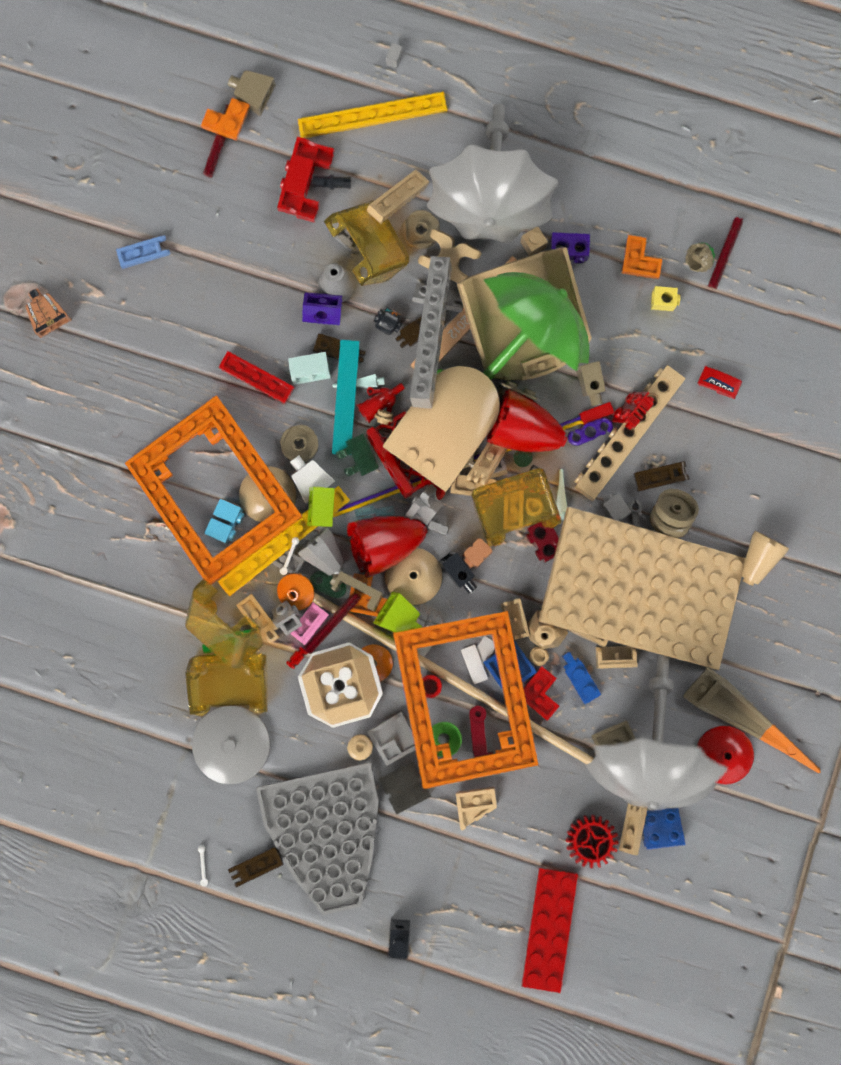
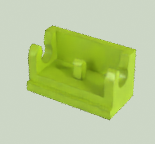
M309 487L307 526L332 527L335 488Z

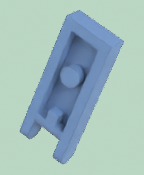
M159 236L116 249L121 268H128L170 255V250L162 251L160 246L161 242L166 241V236Z

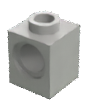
M611 493L603 499L604 503L601 507L610 519L620 521L631 513V510L619 493L615 496Z

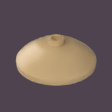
M268 466L295 504L296 488L290 476L279 468ZM248 474L242 481L239 489L240 504L250 518L262 522L275 513V511Z
M417 548L402 562L385 571V582L390 593H400L411 605H420L431 600L439 591L442 583V570L437 559L431 553ZM412 572L417 573L416 579L410 578Z

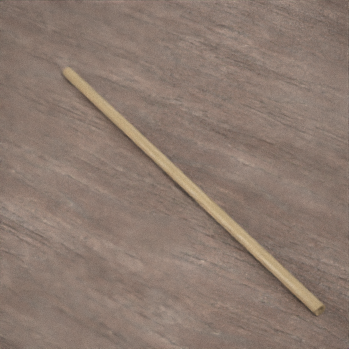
M314 592L312 602L334 614L338 612L337 609L341 608ZM351 613L346 614L345 618H343L347 623L396 651L395 641L390 636ZM418 654L421 667L508 718L506 705ZM530 720L531 729L534 734L586 765L594 760V757Z

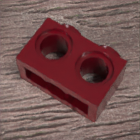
M546 518L527 528L528 533L525 534L529 543L535 545L537 550L534 552L538 560H543L544 563L554 559L559 542V537L549 518ZM535 529H543L545 536L543 538L536 537ZM546 545H551L554 548L552 555H547L544 552Z

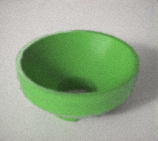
M439 722L432 726L435 745H440L438 741L440 734H448L450 737L449 747L451 756L454 755L462 743L459 729L449 722ZM437 751L438 757H443L442 751Z

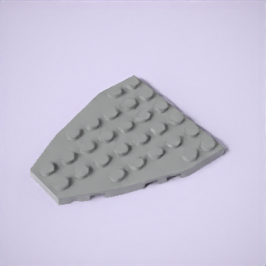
M371 762L256 787L266 831L273 839V843L281 853L295 881L307 893V896L314 902L320 913L326 915L361 907L372 865L379 804Z

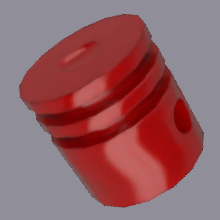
M434 675L424 676L422 680L426 698H435L441 692V681Z

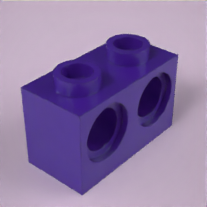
M552 232L550 250L556 249L557 245H562L567 248L570 261L577 264L588 261L590 255V234ZM581 246L584 251L577 252L574 247Z

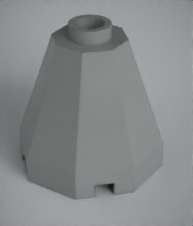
M325 527L313 536L314 538L310 541L308 540L297 553L302 559L328 575H335V573L338 574L344 569L342 566L344 560L333 534Z

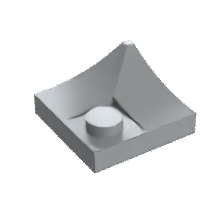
M402 710L367 732L386 765L415 750L412 729Z

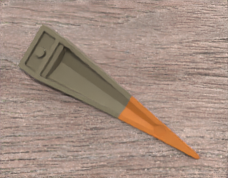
M707 667L684 692L683 697L697 708L753 735L815 772L821 773L820 768L727 679L722 678L710 667Z

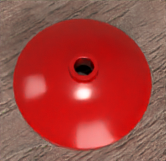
M716 726L706 731L699 739L696 747L700 748L703 754L711 761L728 768L716 783H736L743 779L751 770L754 761L753 746L749 738L739 729L731 726ZM726 752L730 753L729 759H725L724 757Z

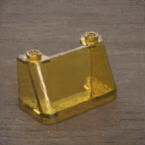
M542 468L533 469L478 487L471 494L476 516L489 547L502 544L506 538L505 533L541 521L543 526L549 528L562 523L548 478Z
M265 654L198 655L189 659L185 676L190 715L204 716L210 711L211 707L249 705V710L255 714L268 712L267 657Z

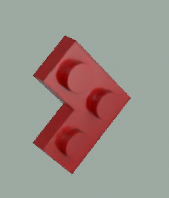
M541 666L523 689L526 704L548 721L559 708V705L545 693L557 678Z

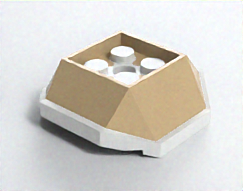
M350 642L312 653L298 676L308 715L332 728L371 717L383 695L373 655ZM337 680H342L345 683V688L342 691L337 690L335 687Z

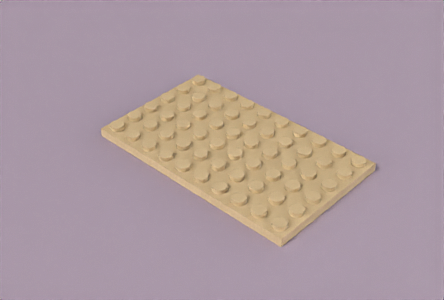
M567 507L538 622L719 670L746 558Z

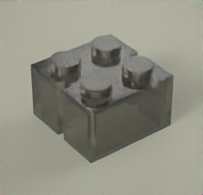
M414 760L379 777L386 795L391 794L388 799L396 815L431 797L429 789H423L422 781H419V778H421L420 771Z

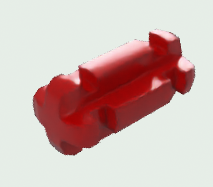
M299 647V650H296L290 657V661H287L286 664L291 669H295V665H298L308 652L303 647Z

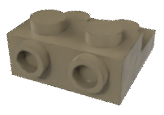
M627 720L591 735L595 746L619 745L636 740Z

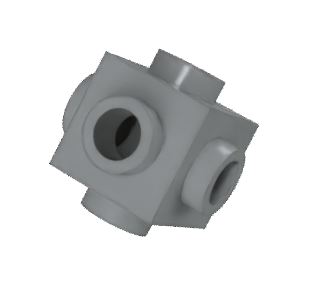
M287 600L271 610L274 616L271 619L277 629L281 628L286 636L302 626L298 618L300 612L295 605L291 606Z

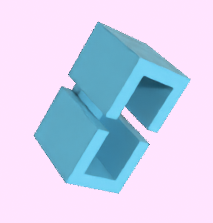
M220 499L213 515L230 522V526L211 518L204 534L226 544L229 541L232 542L236 535L235 526L243 520V509Z

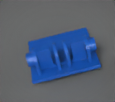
M678 808L647 811L643 828V842L647 850L686 845Z

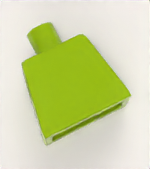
M396 592L390 594L373 622L394 633L422 628V625L416 622L420 613L400 593Z

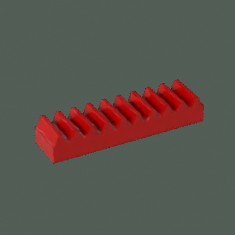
M227 351L218 367L230 376L241 380L243 383L254 387L256 390L267 394L269 397L285 405L295 389L294 386Z

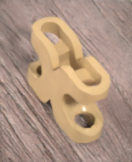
M432 229L430 236L439 243L441 248L440 254L437 257H450L452 266L450 280L458 283L468 278L466 274L460 271L458 266L459 260L464 256L478 259L482 254L481 251L467 243H460L455 247L453 236L438 229ZM422 255L419 257L418 263L429 269L431 257Z

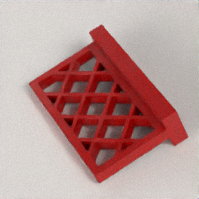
M406 411L393 417V422H389L388 425L380 424L366 431V438L404 499L432 483L429 479L423 482L426 477L412 471V467L410 470L401 468V459L397 461L394 454L382 447L388 438L382 437L379 431L386 428L393 432L396 428V422L404 417ZM410 476L422 477L421 483L413 487L410 482Z

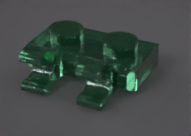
M363 433L345 441L347 447L335 452L338 459L351 454L355 464L344 469L348 477L357 472L364 476L379 468Z

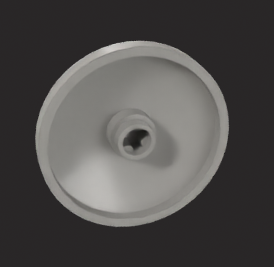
M241 706L220 707L208 713L197 725L192 740L193 756L200 770L212 780L224 784L241 783L255 776L265 765L270 752L269 732L262 719L253 711Z

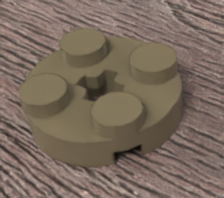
M418 210L412 212L403 223V236L407 244L417 249H426L435 245L436 241L431 238L430 233L432 229L440 230L439 221L428 211ZM420 225L427 229L423 234L416 231Z
M297 425L286 429L280 440L281 450L290 461L299 455L307 463L314 458L319 448L315 432L305 425ZM302 439L304 447L297 449V445L294 443Z

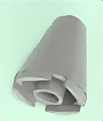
M335 263L328 265L318 280V289L321 294L341 295L342 303L351 297L356 287L353 274L347 268Z

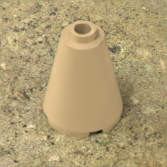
M754 531L741 576L744 577L743 581L751 586L754 583L758 585L785 556L789 548L758 531Z

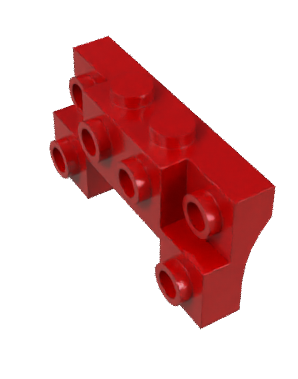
M297 136L291 160H287L286 177H283L281 180L280 188L282 191L277 205L278 211L315 223L320 204L319 201L307 199V194L315 166L330 170L335 153L334 148Z

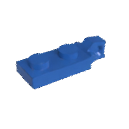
M570 652L562 655L567 665L563 666L565 673L584 705L601 696L600 691L579 658L574 660Z

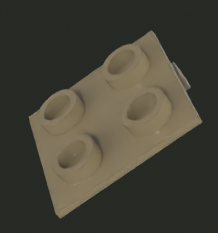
M509 380L507 383L503 382L501 384L505 388H500L498 395L501 396L500 398H502L506 390L512 389L532 400L537 401L538 399L535 396L536 392L527 388L524 391L518 389V384Z

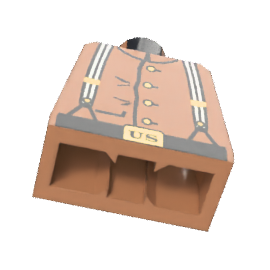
M39 289L29 292L28 295L32 302L25 307L34 332L40 338L71 321L68 314L49 293L42 296Z

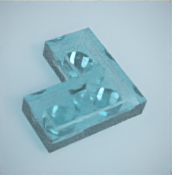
M394 505L376 509L374 506L355 509V515L357 520H367L376 516H395Z

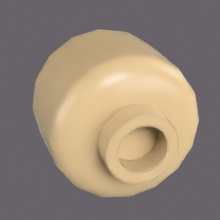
M355 735L348 742V753L355 760H364L372 753V741L366 735Z

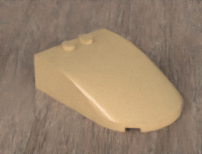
M456 366L443 370L436 377L432 409L411 406L382 447L446 492L496 423L500 402L495 385L484 373L471 367Z

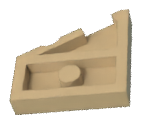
M494 787L455 792L460 830L466 829L468 825L478 821L486 813H490L497 808Z

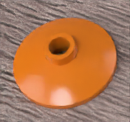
M292 573L280 580L277 586V594L281 603L287 600L291 606L295 605L298 610H303L314 599V587L305 576ZM291 592H295V593H296V597H294V596L291 594Z
M377 644L363 647L362 650L373 655L374 660L377 661L376 669L380 682L383 681L392 671L393 660L391 654L386 648Z

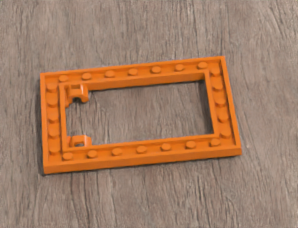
M217 395L125 462L138 484L209 586L303 518ZM217 428L219 432L214 435L212 431ZM205 434L213 446L224 438L275 511V513L215 557L212 556L163 484V482L173 476L165 463L169 460L168 456L195 436ZM160 470L162 474L158 476L156 472Z
M508 611L393 633L423 789L539 765ZM492 634L511 730L498 733L501 746L499 750H495L494 754L458 761L457 758L452 759L449 743L435 745L417 649ZM512 736L513 744L508 743L507 737ZM437 751H442L443 758L438 759Z

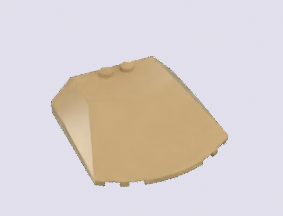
M566 247L539 252L469 276L457 283L484 370L522 331L499 310L494 294L483 280L498 274L524 272L540 277L558 289L566 290L567 298L571 300L585 325L589 342L592 339ZM528 338L493 378L503 380L533 379L554 372L566 365V363L549 353L539 350Z

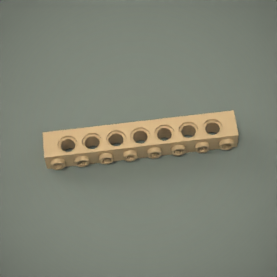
M667 365L664 370L660 367L654 375L656 378L653 384L649 382L642 391L649 392V396L654 398L655 406L651 407L646 415H643L644 421L639 422L635 428L631 429L633 435L628 437L624 434L626 423H623L619 429L615 427L608 436L611 438L608 444L603 443L597 452L600 454L596 460L592 457L586 465L588 468L585 474L580 473L574 481L577 483L574 488L592 502L686 379ZM663 383L667 390L664 392L660 391L658 384ZM613 443L621 445L622 449L620 452L613 450ZM602 458L609 459V467H604L601 464ZM590 473H596L599 476V481L592 482L589 478Z

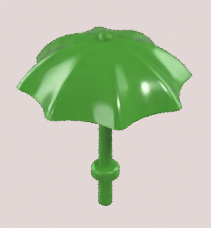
M506 272L483 279L494 294L499 310L522 330L482 372L490 380L528 338L539 350L555 356L575 371L578 370L579 363H589L588 334L580 315L571 300L567 298L566 290L558 289L544 279L524 272Z

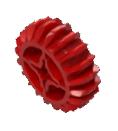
M591 814L590 820H588L586 815H583L584 822L577 818L576 822L579 825L576 827L571 823L570 826L574 831L567 830V834L571 835L572 838H566L565 841L572 844L566 846L567 850H573L569 854L570 857L577 855L575 858L576 863L582 860V866L585 867L587 862H589V867L593 868L594 862H596L597 867L600 868L601 860L608 864L606 857L614 858L610 852H617V848L612 846L619 844L618 840H613L618 834L616 832L611 833L615 828L613 825L607 827L609 820L606 819L602 823V816L599 815L595 821L594 814ZM591 826L603 828L606 834H594ZM585 828V837L576 842L579 832ZM590 834L594 839H597L595 845H593L594 848L590 843H587ZM607 840L605 850L599 854V845ZM578 848H590L593 857L581 854Z

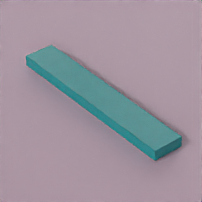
M340 340L332 454L351 455L360 341Z

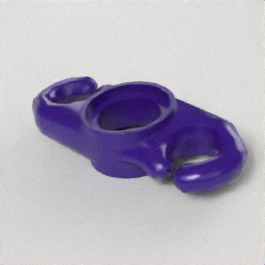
M600 418L587 423L582 428L575 429V433L580 435L578 441L573 440V431L569 432L568 441L575 446L593 441L598 436L606 434V431L601 429L602 423L608 424L607 432L609 433L613 430V423L608 418ZM593 427L596 431L595 436L588 437L585 434V429Z

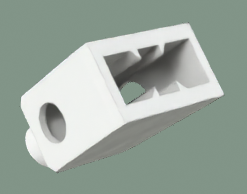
M298 455L290 461L296 469V472L291 477L305 503H308L309 487L327 488L335 482L313 460L305 463Z

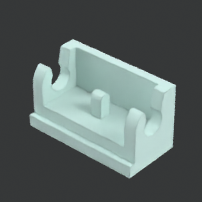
M326 352L288 358L293 385L330 379Z

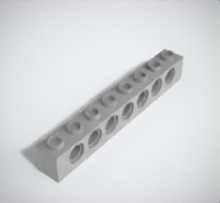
M431 256L410 393L413 407L432 409L452 272L450 257Z

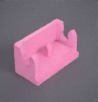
M313 602L300 618L302 626L290 634L302 644L307 645L330 615Z

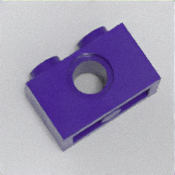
M304 292L302 322L340 325L342 314L341 295Z

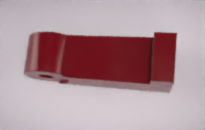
M474 706L469 712L473 758L493 754V752H487L484 726L487 713L482 706Z

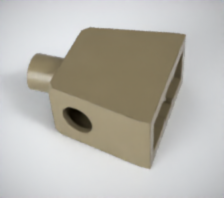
M247 70L243 72L241 79L231 75L228 81V86L235 89V99L248 103L250 105L249 109L261 116L276 86L273 77Z
M597 361L578 366L576 372L583 396H589L591 406L603 404L600 393L606 391L600 362ZM591 382L595 384L594 389H591L590 387Z

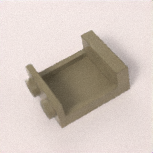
M341 571L339 575L335 573L330 583L333 585L332 590L338 592L342 583L359 590L371 597L366 607L375 612L383 597L382 592Z

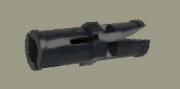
M330 174V176L313 175V188H330V190H334V188L351 189V177H336L333 174Z

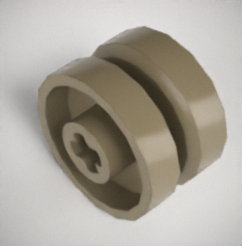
M679 489L664 490L659 495L650 513V523L658 533L681 538L692 527V523L698 515L699 507L695 499L685 491Z

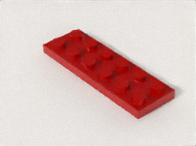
M541 867L538 869L521 983L522 987L561 993L578 878L577 873Z

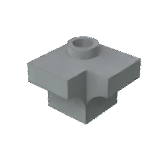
M431 484L421 495L417 494L411 502L413 505L405 515L409 519H419L428 525L444 506L436 497L437 489Z

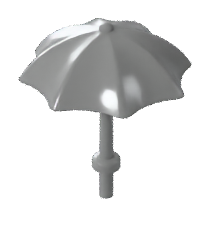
M500 103L494 105L493 119L486 126V137L491 141L490 150L476 145H468L455 159L429 169L433 181V192L427 207L441 219L453 224L460 236L468 240L492 239L502 243H510L523 231L539 227L553 218L550 201L552 193L559 182L556 178L545 174L535 166L526 150L501 151L502 142L509 135V126L504 122L505 106Z
M660 654L657 657L656 677L650 679L649 689L655 693L652 740L638 738L619 745L595 746L596 756L592 762L586 765L590 774L605 789L621 797L631 805L648 807L651 810L684 807L701 801L716 787L715 783L728 770L727 767L708 759L698 747L663 744L667 694L673 691L674 682L668 678L670 657Z

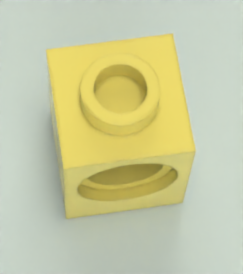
M655 286L652 290L651 310L674 311L680 304V294H677L678 288ZM663 295H666L670 298L669 303H666L662 300Z

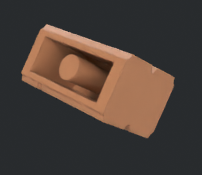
M478 538L464 552L463 561L469 569L472 567L477 569L491 555L492 549L482 539Z

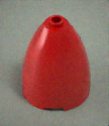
M509 389V391H505L500 400L499 415L496 423L487 435V442L516 451L548 452L564 447L567 436H565L566 432L560 423L545 408L527 396Z
M376 516L353 521L347 525V535L352 538L350 540L352 548L350 549L360 573H366V578L382 573L402 562L420 546L428 533L426 525L421 523V521L401 516Z

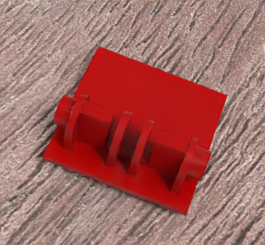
M631 392L625 398L626 402L614 412V417L611 421L626 423L625 427L629 430L635 428L640 422L639 419H643L640 413L646 415L654 405V398L649 396V392Z

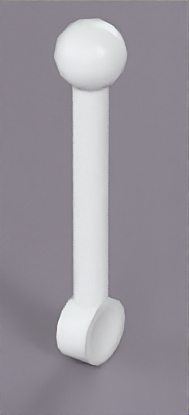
M297 537L292 539L293 544L284 566L280 569L282 575L288 572V564L296 545L299 543V538Z
M200 845L198 846L202 872L200 884L205 887L208 885L204 861L205 846Z

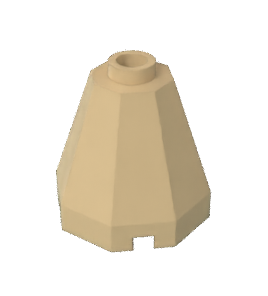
M537 610L527 623L530 635L529 640L541 649L559 647L568 635V629L538 622L541 610Z

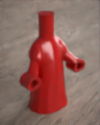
M399 383L392 389L388 387L373 389L370 387L367 389V394L373 397L357 404L356 407L365 420L370 423L375 418L374 416L378 413V410L387 408L386 411L392 412V406L396 402V395L405 388L402 383Z

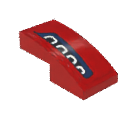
M707 366L704 367L698 381L699 386L715 390L717 394L733 399L736 398L742 384L741 380Z

